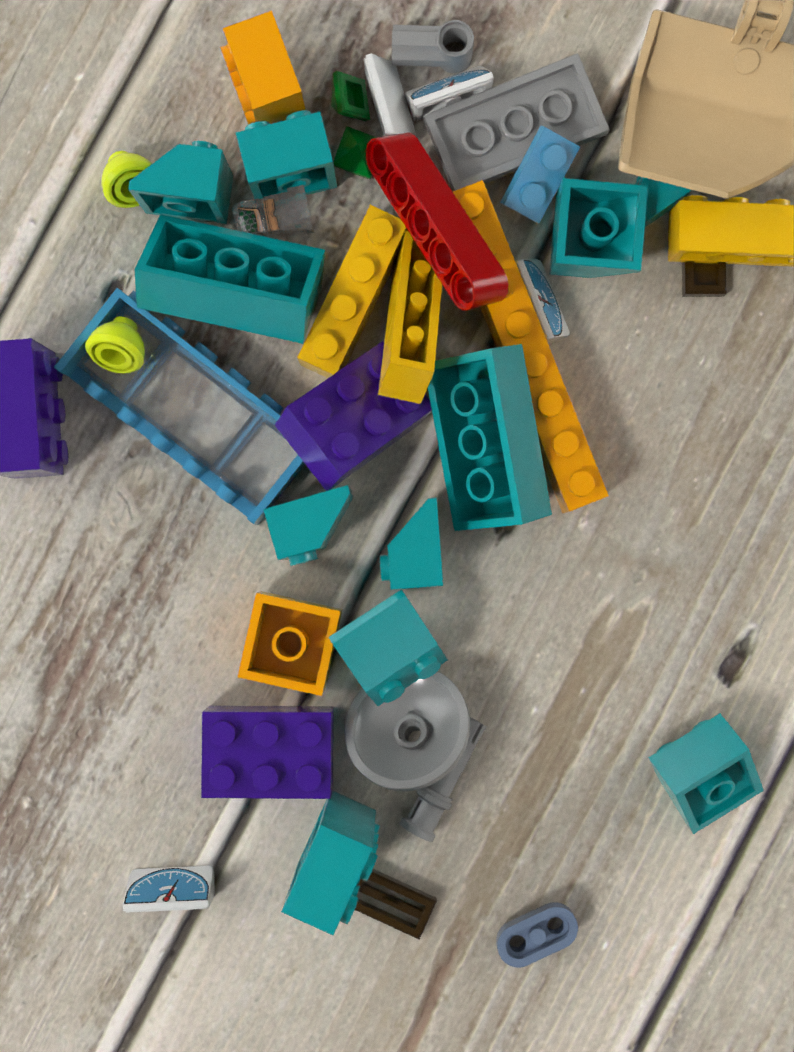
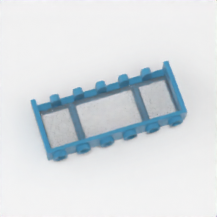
M116 288L54 368L70 377L84 388L83 390L117 414L116 416L140 432L156 448L168 454L182 465V468L189 474L201 480L215 491V494L238 509L248 517L247 519L251 523L259 525L265 517L263 509L272 507L305 466V463L275 426L280 417L279 414L284 408L265 393L260 399L247 390L251 382L232 367L227 373L214 364L218 356L202 343L198 342L195 347H192L181 337L186 331L170 318L165 316L160 322L149 313L150 310L137 308L136 292L134 290L127 296L120 289ZM119 316L127 317L137 324V332L140 334L145 346L143 366L131 373H115L100 367L90 358L85 348L88 337L97 327L107 322H113L114 318Z

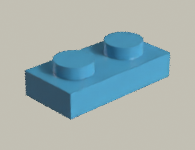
M540 126L500 203L540 223L580 146L552 130Z

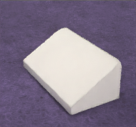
M372 53L365 55V75L383 136L410 132L417 137L396 65H392V61Z

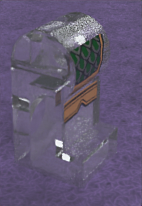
M304 185L287 188L288 192L265 196L263 199H249L234 204L232 206L235 229L274 239L315 233Z

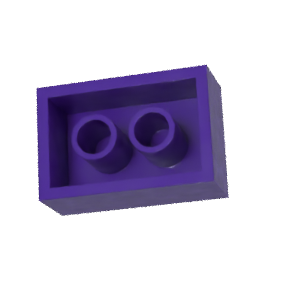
M32 338L0 341V476L13 479L64 475L63 465L68 464L69 458L67 443L65 440H61L60 424L65 423L66 419L63 399L58 398L57 382L62 381L63 374L54 368L60 358L56 357L55 352Z
M384 341L288 405L275 423L276 428L326 491L334 488L416 428L432 412L430 399L426 394L421 404L378 395Z
M334 706L207 707L202 711L201 798L331 799L333 792Z

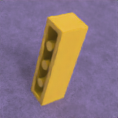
M702 195L684 197L669 212L668 262L694 261V263L716 264L718 262H725L726 264L794 267V205H790V201L787 199H772L761 204L749 203V199L745 197L727 198L723 202L708 201V197Z
M370 204L297 356L301 366L329 378L347 365L393 269L405 230L408 231L400 218Z
M406 230L393 266L378 395L421 404L434 374L442 283L409 231Z

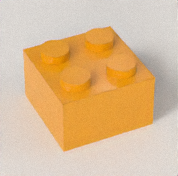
M272 10L223 28L228 44L220 48L248 125L258 121H267L270 124L284 121L288 115L305 110L302 91Z
M262 591L257 592L237 677L322 696L326 688L334 652V645L330 641L329 636L338 631L343 609Z

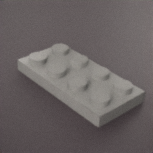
M578 53L424 115L425 126L452 191L483 180L484 184L516 172L540 126L552 130L578 146L606 136L610 130Z

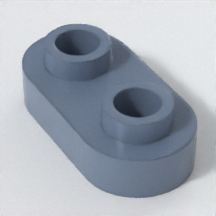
M558 902L545 904L505 923L499 929L496 937L499 956L509 966L516 968L528 966L571 945L578 933L577 920L573 912L566 905ZM558 917L562 919V924L557 929H550L547 926L551 918ZM513 936H522L524 943L519 947L511 946L509 942Z

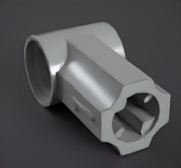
M451 20L442 26L393 25L392 65L441 67L449 73H460L467 69L472 61L474 47L473 31L468 24L460 20ZM450 42H458L465 48L460 52L454 53L448 51L445 46Z

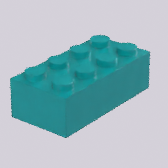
M160 214L135 267L137 308L303 344L322 288L325 249Z
M522 344L491 348L436 360L428 392L454 531L522 525L552 515Z
M335 791L332 792L331 799H326L296 866L281 911L282 913L333 936L339 922L349 923L359 899L356 897L360 888L358 883L360 879L367 882L378 857L376 851L379 845L377 844L379 834L377 833L380 825L375 823V809Z

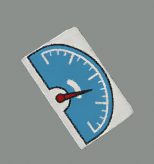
M477 66L405 92L414 121L422 120L424 115L492 88L494 77L492 72L485 67Z
M521 259L516 261L548 344L568 337L570 335L569 329L541 261L538 259Z
M210 865L134 869L129 875L123 901V911L129 913L207 909L215 897L214 869Z

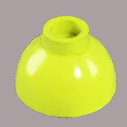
M126 151L113 153L108 159L101 179L102 190L107 201L120 208L139 206L128 190L129 181L152 163L138 154Z
M119 316L114 318L113 322L100 325L90 334L85 343V348L90 358L97 365L111 372L122 374L135 372L143 366L145 358V346L140 334L137 332V324L127 317Z

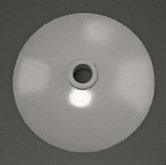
M438 671L433 676L419 679L405 688L404 693L398 699L389 703L384 702L380 706H377L362 688L349 708L345 723V743L353 764L374 784L394 791L422 789L446 776L462 757L470 733L469 710L463 695L448 677ZM414 731H420V737L416 741L410 742V734Z

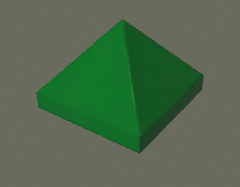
M339 71L332 73L331 106L338 114L365 122L370 120L365 79Z
M346 126L333 160L334 167L371 180L372 173L366 161V147L371 139L378 137Z

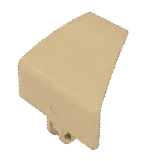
M744 0L735 29L659 9L653 10L629 89L620 144L619 171L727 199L751 190L794 165V44L780 41L788 25L794 0Z

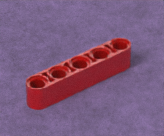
M407 132L371 139L366 147V161L370 172L454 304L459 309L466 311L505 299L509 284L504 269L418 138L413 133Z

